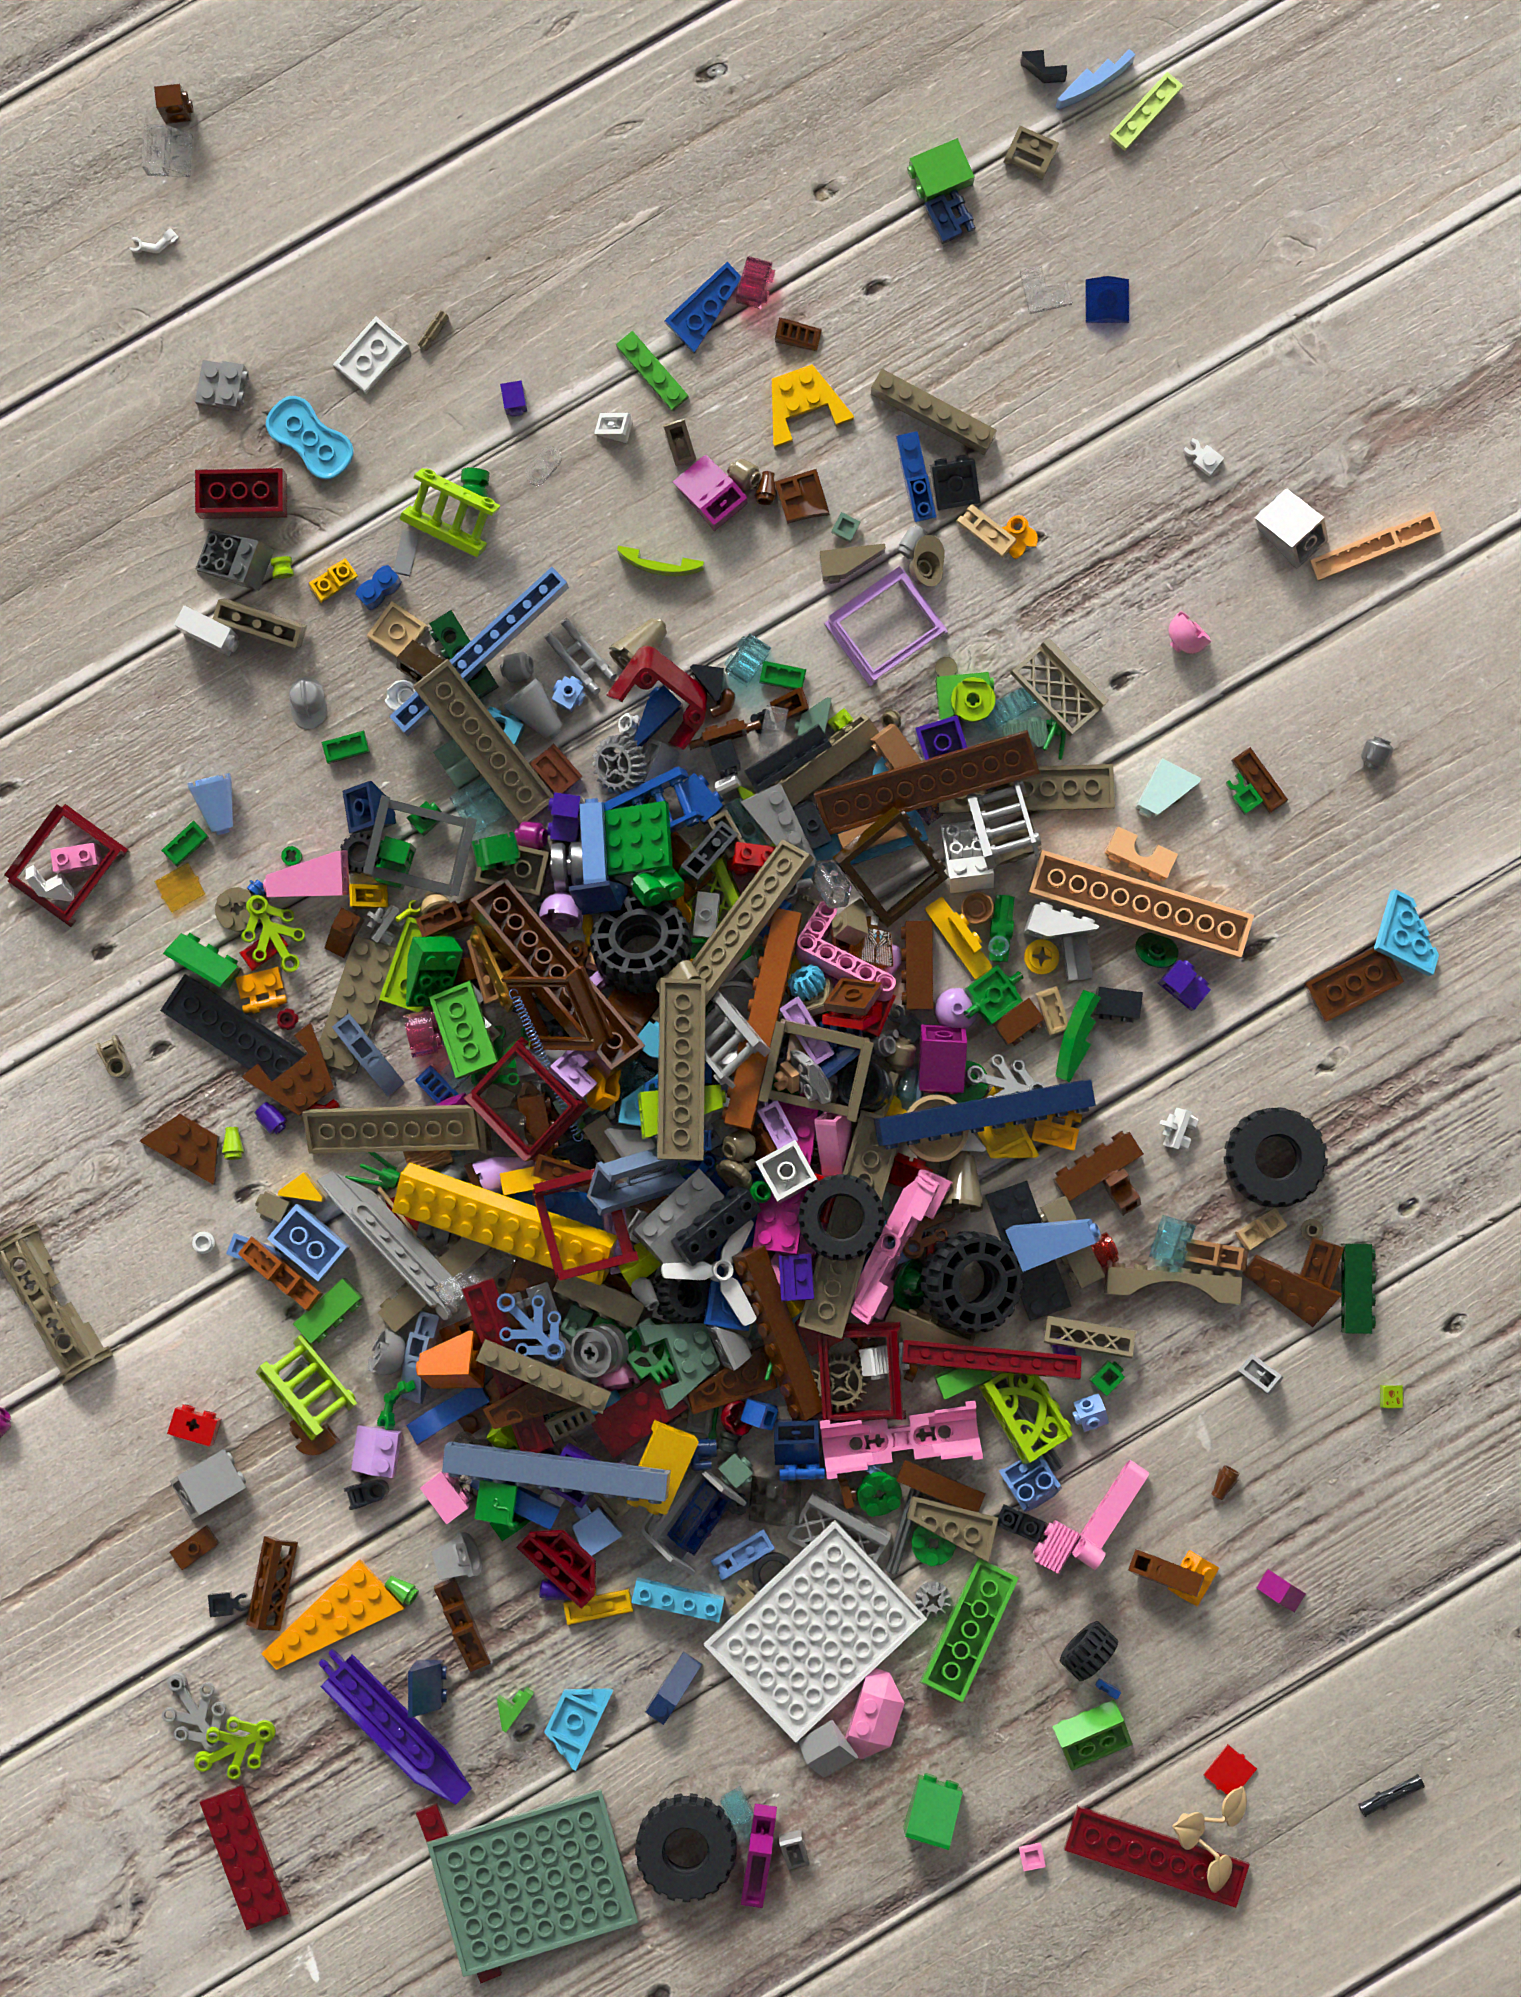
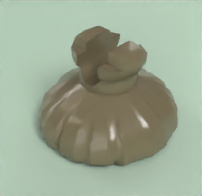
M751 1159L749 1163H744L743 1160L739 1162L723 1160L717 1164L716 1171L727 1186L731 1188L741 1186L750 1190L753 1185V1179L749 1171L756 1167V1161Z

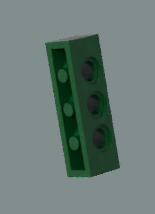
M452 610L429 623L432 628L429 633L435 643L441 642L444 648L440 649L445 659H452L470 642ZM448 634L456 635V640L452 643H447L445 638ZM486 665L479 671L477 679H470L467 682L478 699L499 688Z

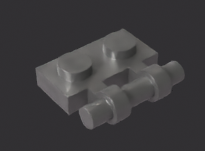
M548 1282L527 1288L528 1298L522 1300L520 1292L512 1294L515 1298V1305L527 1317L528 1314L525 1307L532 1306L531 1302L534 1296L542 1295L545 1298V1305L543 1306V1331L550 1329V1323L547 1319L548 1314L551 1311H557ZM536 1298L534 1304L541 1306L543 1301L541 1298ZM552 1314L550 1319L556 1322L559 1317L557 1314ZM534 1317L529 1318L534 1323ZM519 1322V1326H520L521 1330L526 1329V1328Z

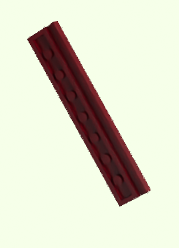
M493 1277L462 1288L482 1345L484 1340L487 1339L516 1351L517 1343L515 1339L503 1341L499 1335L502 1328L511 1327L506 1313L497 1306L499 1294ZM504 1330L502 1335L504 1338H509L511 1333L508 1330ZM490 1367L501 1399L528 1383ZM543 1415L511 1424L520 1451L538 1453L547 1448L554 1447L550 1434L544 1425Z

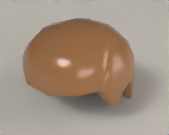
M980 891L968 894L963 899L961 905L962 914L969 923L975 925L987 923L992 918L995 910L991 897Z

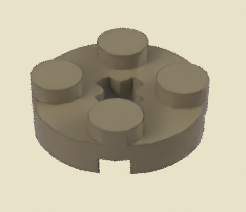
M234 887L225 890L217 897L215 915L223 927L235 932L246 930L250 917L246 909V903L250 897L254 896L250 891ZM237 903L239 906H243V910L240 911V915H236L235 912H232V908H234L235 904ZM254 903V909L260 910V904Z

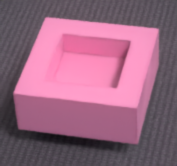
M1041 1843L1019 1847L1023 1871L1046 1867Z

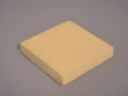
M391 601L367 634V638L397 658L412 639L418 642L428 626Z

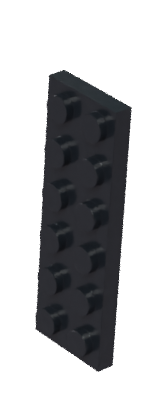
M1026 1180L985 1195L1000 1240L1005 1241L1010 1246L1009 1251L1014 1252L1005 1230L1014 1225L1042 1223L1028 1181ZM1055 1259L1024 1272L1022 1271L1020 1276L1021 1281H1023V1289H1020V1296L1029 1321L1072 1307Z

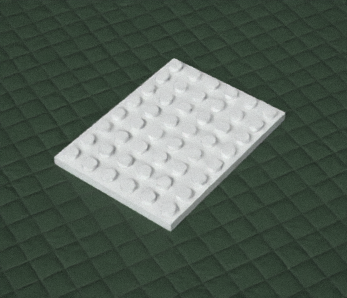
M834 1520L768 1582L748 1604L718 1629L704 1643V1646L780 1727L797 1742L924 1623L927 1618Z

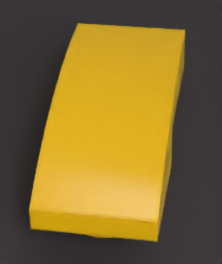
M345 558L328 568L326 573L309 582L308 586L319 602L322 603L354 581L358 575Z

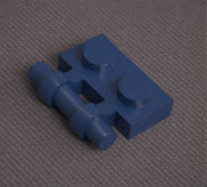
M957 189L949 193L952 198L950 201H947L943 194L924 203L926 212L942 244L961 236L963 233L960 228L961 226H965L968 232L976 229L973 223L974 218L971 213H968L964 205L966 202L963 196L959 195ZM957 208L961 217L956 219L952 209Z

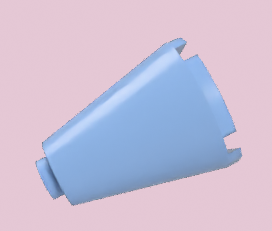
M230 773L225 774L226 778H223V775H217L195 781V786H193V782L187 783L211 832L216 831L217 835L229 833V828L233 827L232 779Z

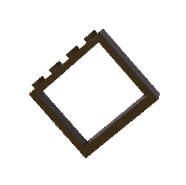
M894 807L832 857L876 917H879V921L887 928L948 878L944 872L946 869L945 865L940 859L936 860L932 854L935 852L927 842L924 844L920 839L923 837L921 832L915 826L912 828L909 824L910 817L904 810L900 812ZM899 823L934 872L886 911L850 862Z

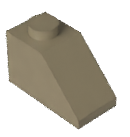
M858 899L832 919L834 938L855 946L869 934L863 899Z

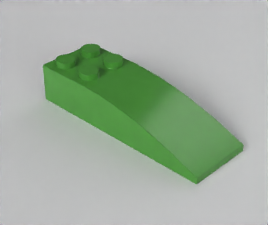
M980 1558L977 1559L919 1683L959 1703L964 1701L1016 1586L1018 1577Z

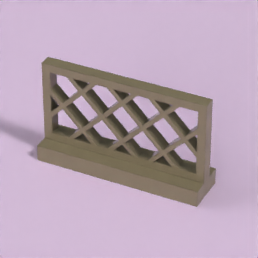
M1049 637L1010 672L1070 737L1109 701ZM1039 654L1045 660V666L1035 665L1036 655ZM1022 668L1031 669V679L1024 678L1018 671ZM1035 670L1045 671L1046 680L1035 679ZM1050 671L1057 672L1060 675V682L1050 681ZM1035 684L1046 685V694H1039L1036 691ZM1050 686H1059L1061 696L1050 695ZM1065 687L1072 688L1075 691V697H1065ZM1051 700L1061 701V710H1054L1051 707ZM1065 701L1075 702L1076 712L1066 711ZM1080 703L1087 704L1092 711L1090 713H1081ZM1066 716L1076 717L1075 727H1070L1066 722Z

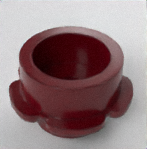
M289 1008L284 1011L282 1010L277 1015V1024L282 1029L292 1030L295 1028V1024L298 1023V1015Z

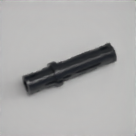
M1416 1774V1776L1382 1793L1376 1792L1374 1797L1358 1803V1807L1363 1816L1367 1817L1380 1809H1387L1388 1805L1421 1788H1425V1785L1419 1774Z

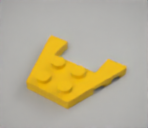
M813 364L772 378L774 448L793 442L786 420L821 407H829L835 426L854 420L851 411Z

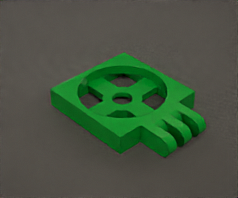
M648 1317L638 1326L655 1324L652 1321V1319ZM635 1327L625 1334L627 1341L630 1337L635 1344V1350L628 1355L626 1363L639 1380L649 1374L654 1383L659 1386L662 1380L658 1374L663 1380H667L669 1376L665 1369L670 1375L676 1373L674 1367L668 1361L670 1354L664 1339L647 1345L648 1351L643 1353L640 1350L642 1342L637 1328ZM658 1343L663 1346V1355L659 1360L653 1353V1347ZM640 1357L645 1358L650 1367L639 1366L634 1361Z

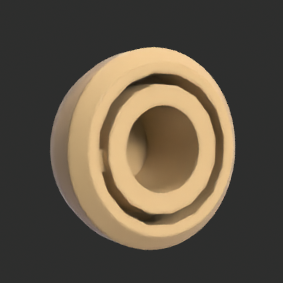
M427 891L421 905L422 915L449 904V899L442 894Z

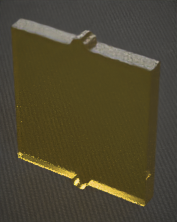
M189 863L154 881L162 894L161 899L165 900L172 913L206 894L198 881L200 878L195 875Z

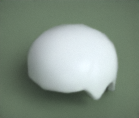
M407 680L393 683L387 689L385 703L388 707L396 711L416 692L412 687L414 684Z

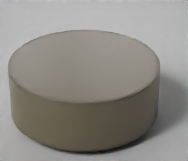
M942 657L936 662L935 672L938 677L956 674L957 664L951 657Z

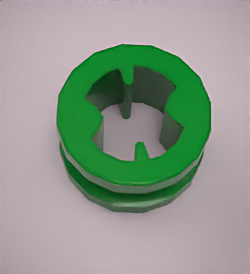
M294 846L284 848L281 854L282 861L288 866L300 864L303 858L301 851ZM290 851L292 853H294V851L297 852V854L295 855L296 860L294 862L292 860H290L289 862L287 861L289 857L287 853Z

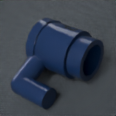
M697 1439L699 1443L691 1459V1468L694 1471L712 1470L711 1461L700 1462V1460H709L712 1457H717L716 1439Z

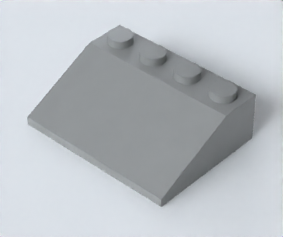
M698 1169L633 1229L632 1234L661 1265L684 1262L671 1243V1240L675 1238L678 1231L690 1226L697 1216L706 1213L713 1203L721 1201L724 1196L712 1181Z

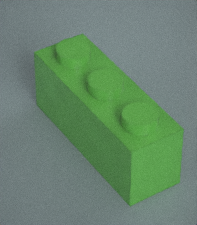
M342 1278L316 1302L310 1311H306L293 1325L310 1344L315 1341L320 1343L329 1335L326 1332L332 1326L337 1328L345 1320L343 1316L348 1311L353 1313L362 1305L359 1301L363 1296L347 1278Z

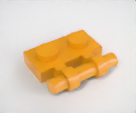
M279 967L235 978L240 999H250V1004L242 1006L245 1014L253 1012V1014L259 1013L262 1009L270 1007L274 1009L280 1007L281 1004L287 1003L286 995L277 996L276 992L277 990L285 989ZM269 993V999L258 1001V995Z
M1074 1110L1068 1111L1067 1116L1059 1117L1065 1119L1064 1125L1052 1122L1055 1114L1047 1115L1048 1119L1035 1121L1031 1135L1032 1141L1074 1151L1079 1129L1071 1127L1072 1121L1081 1123L1082 1114L1075 1113Z

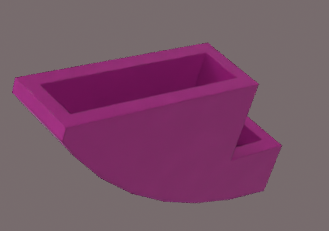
M755 1804L741 1905L763 1908L777 1814L776 1806Z

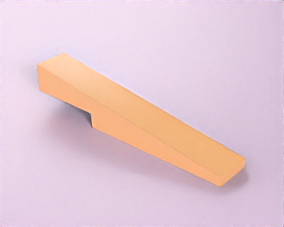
M1432 511L1310 560V563L1319 581L1439 535L1442 529L1435 512Z

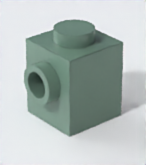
M733 1453L718 1467L723 1473L721 1478L729 1487L733 1485L735 1488L739 1486L743 1488L752 1480L750 1476L753 1474L751 1470L753 1465L745 1456L741 1459L737 1453Z

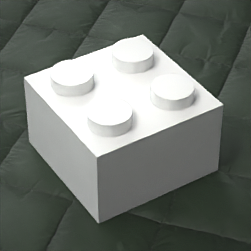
M796 1140L756 1161L779 1204L811 1187L818 1181Z

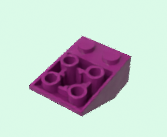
M706 454L672 482L714 532L748 504L747 496Z

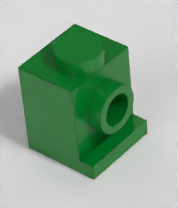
M425 801L420 806L422 808L442 812L434 802L429 804L427 801ZM412 814L407 817L408 821L423 836L440 822L432 819L423 820L422 817Z
M1107 1360L1089 1380L1105 1396H1108L1125 1378L1122 1374L1124 1369L1116 1361L1111 1363ZM1106 1372L1111 1373L1112 1376L1110 1380L1104 1379V1374Z

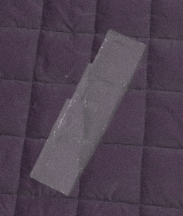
M766 706L756 763L782 747L788 709ZM752 785L751 792L755 795L757 792Z

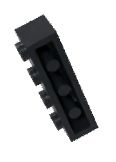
M741 1186L734 1187L728 1191L727 1196L721 1201L713 1203L706 1213L697 1216L690 1226L678 1231L675 1238L671 1240V1243L683 1261L694 1266L762 1210L748 1189Z

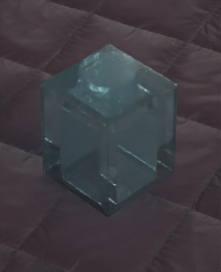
M741 1786L721 1796L720 1802L733 1826L737 1823L743 1825L751 1820L753 1808Z

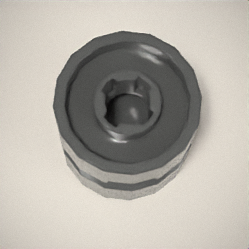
M420 1222L417 1238L428 1241L434 1238L436 1243L448 1245L452 1233Z

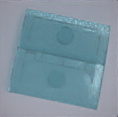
M484 778L475 781L449 797L460 817L477 819L474 834L489 827L493 822L511 814Z

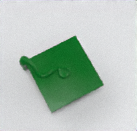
M480 1480L475 1519L508 1525L510 1530L517 1528L518 1522H513L518 1486Z

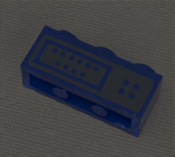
M705 1480L667 1536L680 1548L695 1556L733 1500L718 1490L712 1483Z

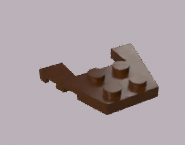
M311 1023L294 1035L308 1054L274 1081H271L259 1064L241 1076L244 1080L299 1116L302 1115L303 1111L312 1107L335 1089Z

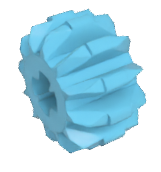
M813 964L807 967L804 965L801 969H796V972L790 975L791 978L787 981L791 994L795 998L799 996L802 1001L806 998L810 1000L813 996H817L819 992L824 990L823 987L826 985L822 970Z

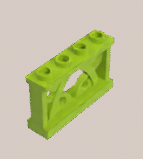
M999 1373L978 1387L1023 1464L1031 1463L1042 1454L1073 1436L1070 1423L1062 1417L1059 1412L1061 1410L1056 1400H1052L1048 1393L1049 1387L1044 1380H1041L1039 1376L1026 1375L1027 1383H1022L1020 1377L1017 1381L1018 1387H1014L1013 1377L1015 1374ZM1007 1377L1009 1387L997 1389L994 1384ZM1009 1395H1012L1013 1406L1011 1408H1008L1005 1404L1006 1400L1011 1401ZM1018 1396L1029 1398L1038 1403L1035 1425L1027 1420L1015 1421L1013 1418L1019 1404ZM1050 1423H1053L1057 1428V1435L1054 1438H1047L1041 1433L1042 1429L1045 1432H1052L1048 1427ZM1022 1425H1026L1032 1431L1030 1432L1026 1429V1433L1023 1434L1020 1428ZM1038 1438L1047 1443L1034 1452L1031 1448Z

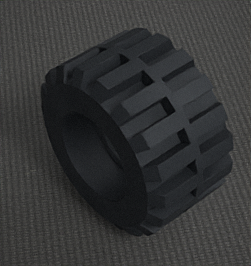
M660 1272L661 1275L656 1276L655 1280L657 1282L652 1284L659 1301L656 1312L658 1315H663L662 1318L664 1320H670V1322L674 1323L692 1322L699 1320L700 1316L705 1315L710 1288L708 1285L709 1278L706 1280L682 1279L678 1282L676 1279L663 1278L662 1272ZM681 1283L686 1289V1300L683 1305L679 1302L677 1290Z
M1095 1621L1084 1627L1068 1643L1059 1661L1076 1679L1084 1681L1092 1677L1107 1663L1114 1654L1119 1641L1099 1621Z

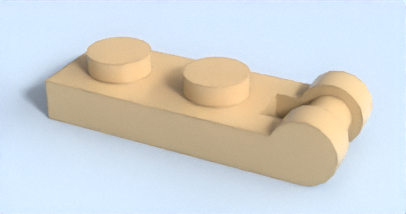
M969 505L966 509L967 512L960 516L956 522L1003 558L1017 542L1016 538L974 505ZM973 517L977 519L974 524L970 522Z

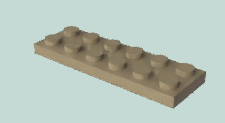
M355 935L319 1041L327 1065L350 1073H357L360 1062L351 1053L332 1026L350 1013L369 1037L381 1002L379 998L396 948Z

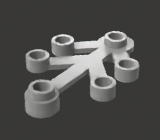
M1000 1054L994 1055L989 1063L992 1068L998 1069L1004 1079L984 1074L983 1069L979 1066H972L965 1073V1079L971 1085L983 1083L1003 1089L994 1096L1045 1087L1042 1083L1033 1081L1025 1069L1023 1061L1015 1060L1010 1065L1009 1070L1004 1063L1003 1056ZM995 1058L1000 1061V1065L994 1062ZM1015 1064L1020 1066V1070L1015 1068ZM1012 1073L1019 1074L1024 1084L1018 1083ZM970 1074H974L976 1076V1080H973Z
M174 1673L167 1681L168 1688L173 1692H177L190 1713L176 1711L174 1708L168 1707L162 1712V1719L165 1722L176 1720L195 1724L202 1731V1733L189 1731L186 1727L180 1726L174 1732V1738L177 1741L188 1739L201 1742L208 1751L220 1749L224 1743L223 1741L218 1740L215 1744H211L206 1739V1732L210 1728L206 1721L210 1697L214 1693V1685L206 1682L200 1687L201 1699L198 1708L185 1688L187 1684L186 1676L182 1673ZM174 1679L180 1682L179 1687L173 1685ZM204 1686H209L211 1692L205 1693L203 1690ZM218 1701L212 1706L214 1717L211 1727H216L219 1730L223 1714L227 1709L226 1704L222 1701ZM216 1705H221L223 1711L217 1712L215 1709ZM166 1711H171L173 1717L167 1718ZM178 1730H183L185 1737H179ZM212 1732L209 1736L216 1737L217 1734Z

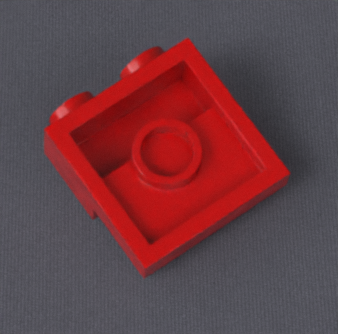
M875 1001L866 1016L830 1011L822 1015V1024L864 1030L882 1020V1002Z

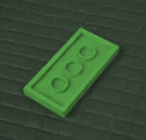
M468 981L429 997L456 1079L459 1080L495 1066L499 1062L472 982Z

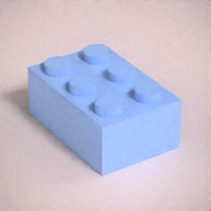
M296 1204L267 1238L317 1281H322L351 1247L301 1204Z

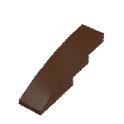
M475 896L460 903L453 901L416 918L415 920L422 937H434L476 924L475 920L467 912L469 902Z
M904 1460L896 1479L897 1482L974 1512H979L986 1493L907 1460Z
M455 1577L435 1585L434 1591L443 1607V1613L452 1630V1636L469 1671L473 1672L491 1664L480 1633Z

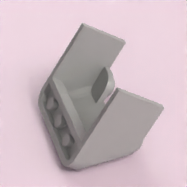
M690 1462L667 1515L661 1513L654 1515L650 1513L642 1524L641 1533L670 1563L694 1576L696 1572L685 1562L692 1551V1544L687 1539L712 1503L721 1507L726 1505L731 1498L743 1506L747 1502L708 1470H692ZM708 1484L716 1491V1494L682 1543L679 1544L671 1537V1533L704 1486ZM694 1503L672 1535L681 1541L702 1512V1509ZM695 1506L700 1512L680 1539L675 1533Z

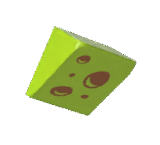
M1380 1385V1407L1403 1408V1385Z

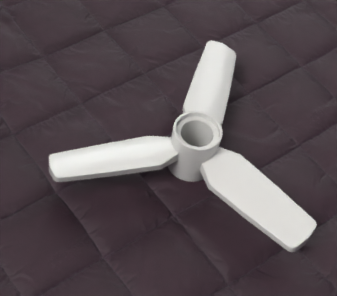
M753 1221L747 1222L728 1238L721 1251L720 1261L711 1264L698 1262L694 1266L686 1262L665 1263L661 1267L663 1278L706 1280L710 1278L715 1282H720L721 1292L741 1324L746 1326L756 1320V1315L739 1282L731 1277L733 1275L732 1263H734L732 1256L741 1252L753 1227ZM718 1265L724 1268V1275L722 1277L717 1274Z

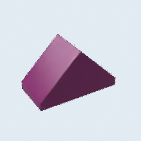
M1269 1569L1266 1570L1256 1587L1294 1613L1306 1595L1305 1592Z

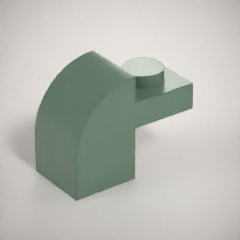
M577 1301L573 1302L559 1329L569 1343H572L573 1338L579 1331L587 1328L595 1312L592 1308L589 1310L581 1308L577 1305Z

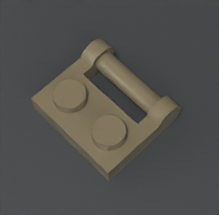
M1019 126L1003 163L1007 165L1011 163L1037 175V178L1043 180L1059 142ZM1017 150L1043 162L1042 166H1037L1015 156V151Z

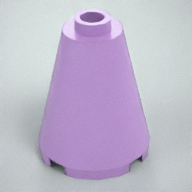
M511 1152L473 1163V1168L476 1174L479 1173L480 1183L484 1189L503 1195L499 1173L533 1167L535 1162L533 1160L524 1162L516 1152Z

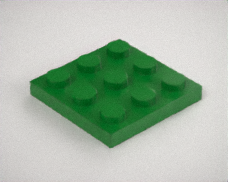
M667 801L604 811L609 876L614 877L673 867L669 803Z

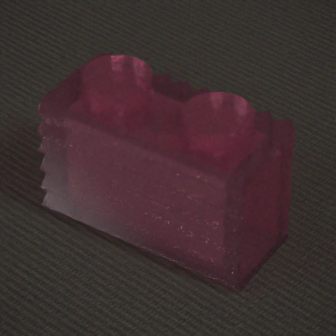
M747 256L736 294V303L758 309L762 308L763 303L767 304L770 291L767 290L768 283H773L776 270H773V262Z

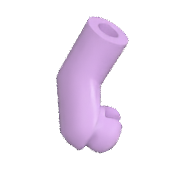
M889 944L887 946H890V959L892 958V960H889L888 965L883 971L893 976L902 964L901 952L898 946ZM885 947V953L887 954L888 951L889 958V947Z

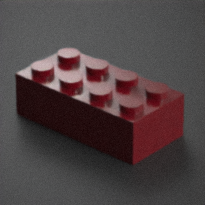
M283 468L195 470V513L200 519L287 518V474Z
M658 1374L662 1380L659 1386L654 1383L652 1378L648 1379L621 1397L617 1402L605 1408L602 1414L598 1413L594 1416L596 1421L591 1423V1425L613 1458L652 1433L651 1427L654 1420L665 1424L688 1408V1404L683 1398L673 1408L665 1409L659 1390L674 1384L670 1377L667 1380H663Z

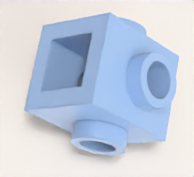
M564 676L562 681L559 679L553 688L555 692L551 698L553 703L572 713L576 705L580 706L585 699V689L581 686L583 682L573 676L570 679Z
M1099 1393L1073 1402L1076 1410L1072 1412L1076 1425L1081 1424L1084 1432L1109 1424L1106 1409Z

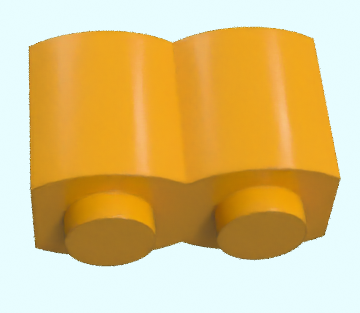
M593 1066L588 1074L597 1082V1085L587 1094V1103L591 1108L604 1111L619 1099L620 1086L618 1081L621 1076V1070L606 1080L598 1069Z

